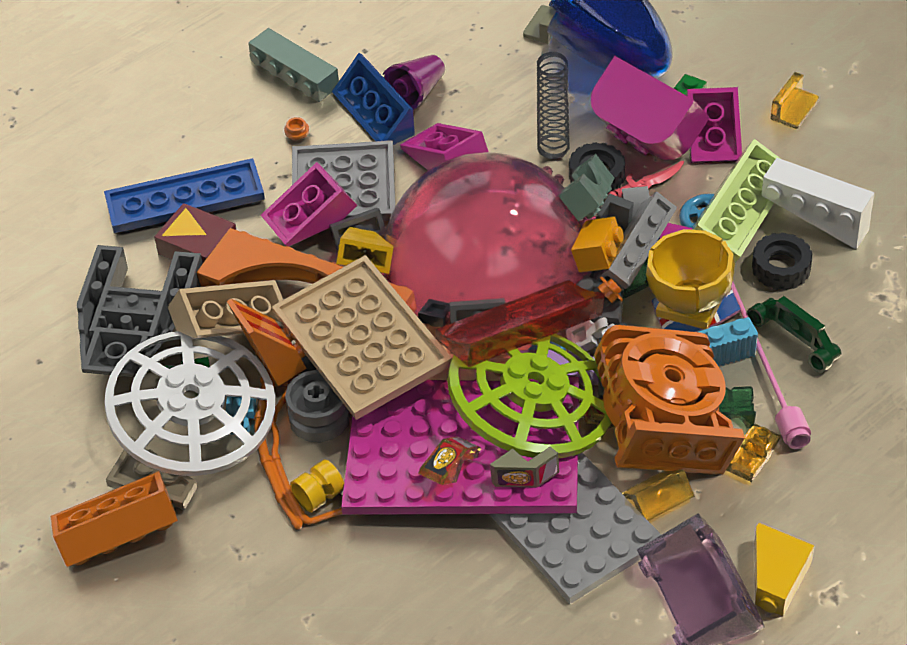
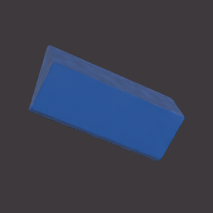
M358 53L332 90V93L375 141H393V145L414 136L413 109L361 53Z

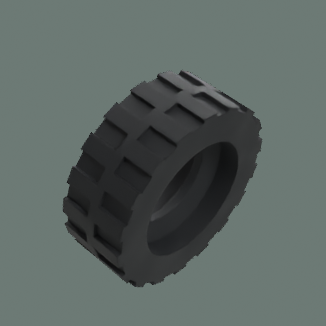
M593 142L592 144H584L582 147H578L575 152H572L571 158H569L570 183L575 181L572 177L574 170L595 154L605 166L609 167V172L614 177L610 191L620 188L621 184L624 183L625 158L624 155L622 156L621 151L617 150L614 146L607 145V143Z
M772 233L769 236H764L762 240L756 243V247L754 246L752 272L757 277L756 279L765 286L776 290L794 289L800 284H804L805 280L809 278L812 265V250H810V246L802 238H798L793 234ZM774 255H786L795 260V265L788 268L776 267L769 263V258Z

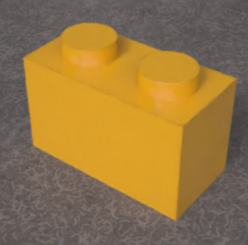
M615 217L586 220L571 249L579 272L610 268L624 238L623 230L620 226L618 227Z

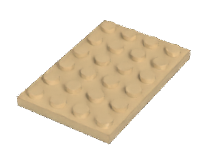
M366 255L272 306L274 315L295 342L299 344L305 355L356 420L449 368L452 357Z

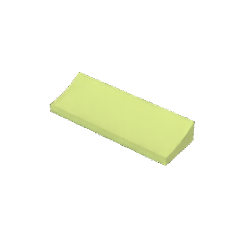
M755 139L740 155L691 229L704 230L722 238L732 251L735 263L745 251L774 202L762 196L764 175L776 158L779 157Z

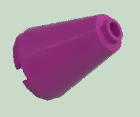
M428 55L391 65L383 72L385 80L414 110L421 105L444 75L445 65L438 56Z

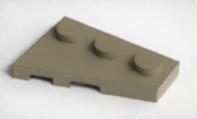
M151 449L147 450V451H149L150 453L157 455V454H156L155 452H153ZM123 450L107 476L106 483L108 487L117 489L156 473L158 470L144 465ZM159 471L173 507L185 510L197 489L196 481L189 476Z

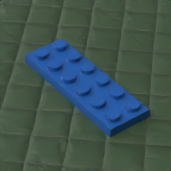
M253 158L104 191L114 233L167 222L183 203L208 213L265 200L264 191Z

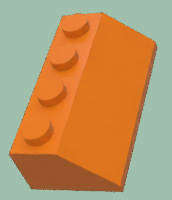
M159 471L50 516L53 538L67 567L82 565L88 562L91 557L100 553H111L119 545L126 542L134 543L140 541L146 534L155 530H166L174 522L178 521Z

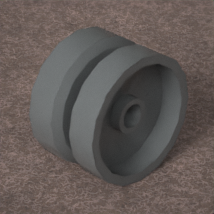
M318 370L300 374L287 386L285 398L289 422L292 431L298 437L309 442L320 443L336 438L348 427L350 411Z

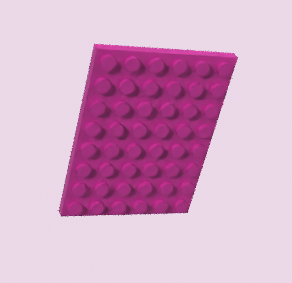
M568 377L569 384L579 388V377ZM428 379L357 420L352 416L341 506L342 514L577 513L578 455L558 458L559 473L537 488L494 486L492 484L490 464L508 451L485 440L461 418L449 395L447 380ZM477 379L474 381L459 380L462 392L468 403L482 395ZM529 379L530 382L539 383L537 380ZM487 381L491 390L501 386L500 381ZM567 394L562 404L569 414L579 407V399ZM507 396L499 399L507 407L520 414L522 413L523 408L512 402ZM490 404L476 412L494 428L515 437L519 423L503 416ZM553 410L544 412L534 411L533 418L539 419L558 418ZM578 420V421L575 422L574 424H575V426H576V428H577V430H578V432H579V420ZM530 427L526 440L538 444L571 442L564 427L556 429ZM458 437L476 446L465 448L448 439ZM446 442L461 449L462 453L445 475L442 476L425 468V465L442 443ZM522 456L527 461L532 459L531 457Z

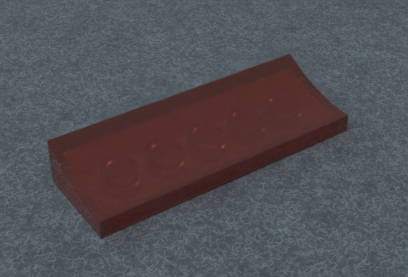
M566 280L436 329L435 339L464 364L471 367L602 316L605 293L586 290L570 280Z

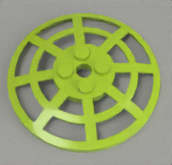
M506 325L492 327L473 334L465 340L455 351L451 360L447 383L454 407L472 430L499 448L507 451L513 449L519 455L534 458L551 446L558 452V458H566L578 455L592 448L603 438L611 424L604 408V401L593 396L592 383L586 372L593 370L601 381L597 370L598 364L586 351L560 335L531 326ZM500 334L530 335L539 337V339L525 337L506 339ZM487 337L495 342L483 352L479 360L461 359L466 349L473 343ZM550 341L571 351L583 361H577L575 357H573L567 351L563 350L562 348L554 344H551ZM514 344L537 345L536 353H521ZM499 349H503L511 357L505 364L488 361ZM548 350L558 353L570 363L559 365L547 357ZM459 368L476 370L477 384L482 395L469 403L460 386ZM485 371L500 373L501 386L491 390L486 380ZM578 372L583 381L584 390L570 385L567 374ZM529 379L537 380L539 383L530 382ZM567 394L582 400L580 406L570 414L562 404ZM507 396L512 402L523 408L522 413L520 414L507 407L499 399ZM490 404L503 416L519 423L515 437L494 428L476 412ZM590 405L605 413L598 427L590 434L581 437L574 423L585 415ZM553 410L558 417L555 419L533 418L534 411L544 412ZM530 427L540 429L564 427L571 442L538 444L526 440Z

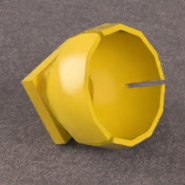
M683 229L663 236L651 247L646 277L650 289L659 302L656 308V317L701 329L709 328L722 300L730 293L733 282L734 256L722 238L704 230Z

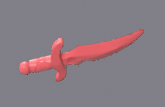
M680 161L658 173L644 176L637 182L633 180V174H629L626 178V185L610 191L608 195L612 194L622 198L623 188L644 186L650 188L654 184L664 182L681 169L684 161Z

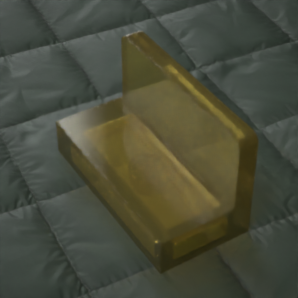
M794 72L772 101L771 120L798 129L819 101V96L802 90L804 75Z
M680 469L675 471L664 470L622 492L627 499L633 500L636 509L648 521L695 497L685 471Z

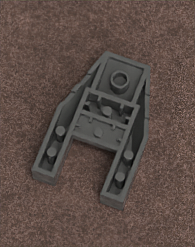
M97 245L77 301L82 373L111 375L117 363L138 344L152 337L173 331L175 325L168 306L179 289L201 287L196 273L202 266L201 253L175 251L163 290L158 291L122 287L128 270L123 247ZM163 343L156 344L140 353L151 358ZM129 361L122 368L118 376L135 377L141 366Z

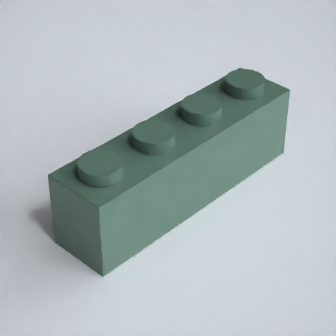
M267 28L248 42L249 56L255 65L261 66L269 71L270 74L279 77L288 85L294 86L306 96L312 97L318 102L331 94L339 82L338 69L270 28Z

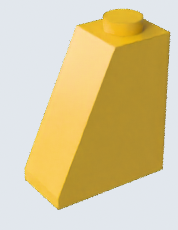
M349 227L340 238L336 264L347 266L366 255L379 272L389 274L394 246L374 231Z
M758 523L754 541L755 605L760 606L769 613H776L781 616L785 614L812 563L814 545Z

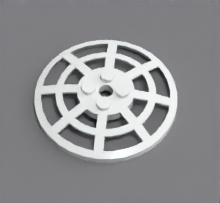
M176 331L152 337L138 344L117 363L106 387V418L117 442L134 459L164 473L181 476H200L217 473L241 463L263 443L271 429L275 414L273 383L267 370L255 355L237 342L223 336L197 339L216 342L233 349V351L226 355L210 348L193 346L192 339L195 338ZM181 339V346L164 350L151 358L140 353L156 344ZM194 353L208 355L218 359V361L209 368L195 364ZM182 354L183 364L171 369L158 363L169 356ZM242 357L247 358L260 372L266 389L249 387L244 372L235 362ZM129 361L140 365L141 368L134 377L131 392L114 396V387L122 368ZM229 367L237 376L240 386L224 385L219 374ZM149 370L161 377L157 388L140 390L142 380ZM187 391H195L198 396L187 398L183 394ZM225 396L242 397L240 408L234 417L222 409ZM250 398L267 400L264 419L256 433L251 436L240 425L248 412ZM156 399L161 413L153 421L150 420L144 412L140 401ZM132 403L137 419L146 428L135 442L120 425L115 413L116 406ZM214 418L224 425L214 432L200 435L199 425L206 424ZM170 420L176 424L188 426V436L174 434L162 428ZM231 433L244 444L239 449L223 457L201 461V445L216 442ZM155 436L169 443L189 446L190 462L165 459L150 453L145 448Z

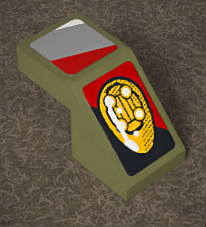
M550 446L527 461L515 450L511 449L490 464L492 484L496 487L537 488L559 473L558 452Z

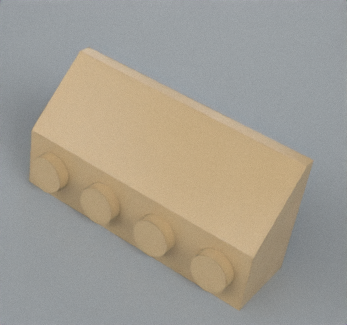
M275 280L179 289L168 306L176 330L195 339L244 333L226 302L230 299L273 318L280 328L284 327L272 310L273 305L283 300Z

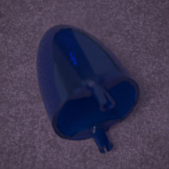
M649 0L550 1L549 6L554 8L556 13L549 23L547 33L586 61L606 70L614 56L656 79L663 76L669 70L673 59L671 41L660 16Z

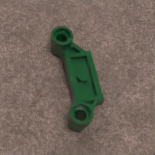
M785 296L778 300L769 298L763 303H756L747 310L748 317L754 326L761 327L770 320H773L813 349L814 352L809 355L808 361L816 372L823 373L832 366L836 359L841 357V349L837 344L831 342L825 331V325Z

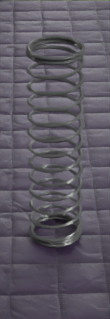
M558 52L544 53L537 60V150L540 155L549 159L561 158L570 149L568 60ZM549 57H558L565 62V65L560 62H548L540 67L541 62ZM553 63L564 67L563 70L558 68L541 70L544 66ZM549 70H558V71H560V72H557V73H547V71H549ZM548 77H560L561 79H558V80H549V79H546V78H548ZM550 83L561 84L556 87L548 86ZM545 86V87H548L549 89L543 90L542 88ZM549 90H559V91H561V92H558V93H549V92H547V91H549ZM544 93L549 94L546 97L542 96ZM554 96H556V97H561L560 99H557V100L547 99V98H549V97H554ZM545 99V100H547V101H553V102H548V103H545V104H544L542 101ZM551 103L561 104L559 106H548ZM544 106H546V107H549L550 109L543 110L542 108H543ZM562 106L565 107L564 110L558 109L559 107H562ZM550 110H559V111H561V112H558V113H549V112H547V111H550ZM547 113L550 116L544 117L543 114ZM565 113V116H564V117L557 115V114ZM550 117H560L561 119L551 120V119H548V118H550ZM563 119L565 120V123H564V124H563V123H560V122H556V121H560V120H563ZM544 120L555 121V122H549V123H547V124H544V123H543ZM549 124H561L560 126L556 127L548 126ZM545 126H546V127H549V128H560V127H563V126H564V127H565V130H561V129H549V130H546V131H545V130H543V128H544ZM549 131H561L559 133H549ZM556 137V138H560V139H559V140H550V139H547V138ZM563 140L565 144L558 147H550L542 141L558 142ZM540 144L551 149L562 148L567 145V148L562 153L550 154L545 152Z

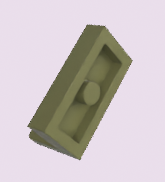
M555 0L551 7L541 5L523 31V37L549 44L568 16V0Z

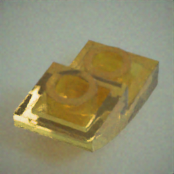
M754 424L745 435L741 447L736 452L726 471L752 482L771 456L781 435Z

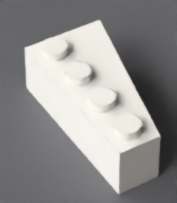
M776 158L763 177V197L852 248L857 249L869 231L874 192L780 158Z

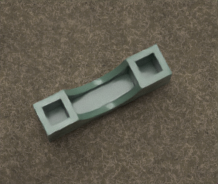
M596 154L574 170L572 177L575 181L566 186L559 195L560 199L578 221L585 216L587 219L595 216L601 210L599 207L604 204L603 200L608 196L607 193L612 189L611 184L614 177Z

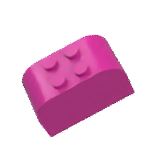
M614 56L598 80L591 94L593 111L607 125L606 129L613 133L616 139L626 145L629 142L634 146L635 150L645 156L650 153L662 160H673L684 155L710 118L695 100Z

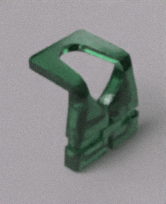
M751 386L733 387L730 390L726 387L724 399L719 406V412L729 419L739 418L746 426V429L754 428L756 411H754V403H752L754 399L753 388Z

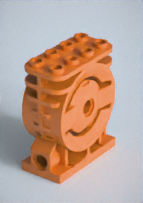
M614 325L606 330L595 351L594 358L598 364L597 370L601 377L602 386L605 388L603 394L604 408L608 418L616 427L615 434L619 450L614 457L616 467L722 475L725 473L745 436L742 429L733 428L732 421L719 412V406L725 396L726 386L724 376L717 363L713 360L714 354L709 347L710 341L706 334L626 325Z

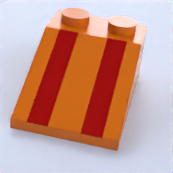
M233 299L226 301L255 354L278 386L307 369L302 361V358L305 357L303 350L297 342L291 343L294 339L285 327L280 328L273 318Z

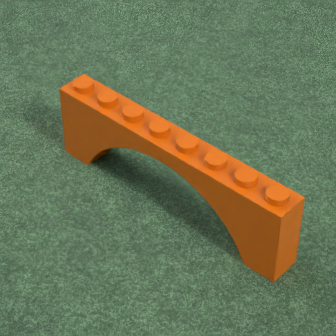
M230 228L196 273L201 287L270 280H294L314 284L343 268V266L335 262L319 259L312 254L296 251L288 246L284 247L268 239L252 236L245 231ZM389 283L410 309L415 312L417 306L414 291L405 286Z

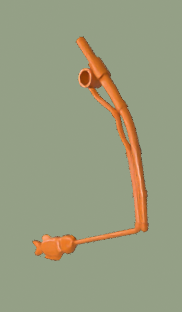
M269 374L271 381L273 383V388H275L276 382ZM297 374L296 376H294L293 378L289 379L281 385L285 386L287 390V386L295 377L299 375ZM261 376V378H260L261 388H260V389H266L264 380H263V378H262V376ZM285 390L275 406V414L271 426L273 434L272 455H269L266 438L258 447L261 465L264 467L277 502L288 516L292 526L299 530L303 524L311 525L341 515L342 508L309 518L304 513L291 490L278 453L279 430L276 425L277 415L286 403ZM258 399L257 411L254 416V433L259 429L264 419L267 400Z

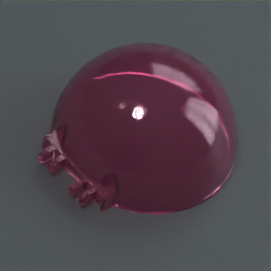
M496 152L460 155L426 171L410 185L398 201L391 214L384 235V239L394 246L390 273H383V276L389 283L405 286L414 291L417 306L414 313L417 317L418 312L429 299L449 303L504 298L506 321H516V325L540 329L558 319L552 316L550 308L587 274V272L578 271L571 249L584 222L596 219V216L587 219L585 216L580 221L575 218L559 197L561 191L565 188L562 185L565 179L560 174L553 177L552 168L549 166H545L542 169L523 158Z

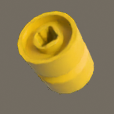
M326 459L310 468V474L304 472L290 482L291 490L297 501L310 513L324 505L326 498L332 499L344 489L342 476L335 466Z

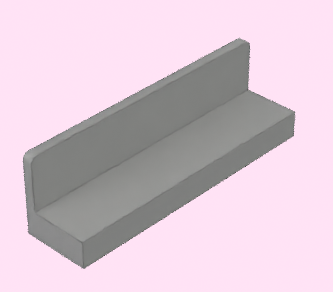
M655 192L646 199L623 233V242H621L610 268L601 270L596 280L601 281V276L603 278L609 276L624 289L628 288L647 259L649 250L658 241L677 207L658 192Z

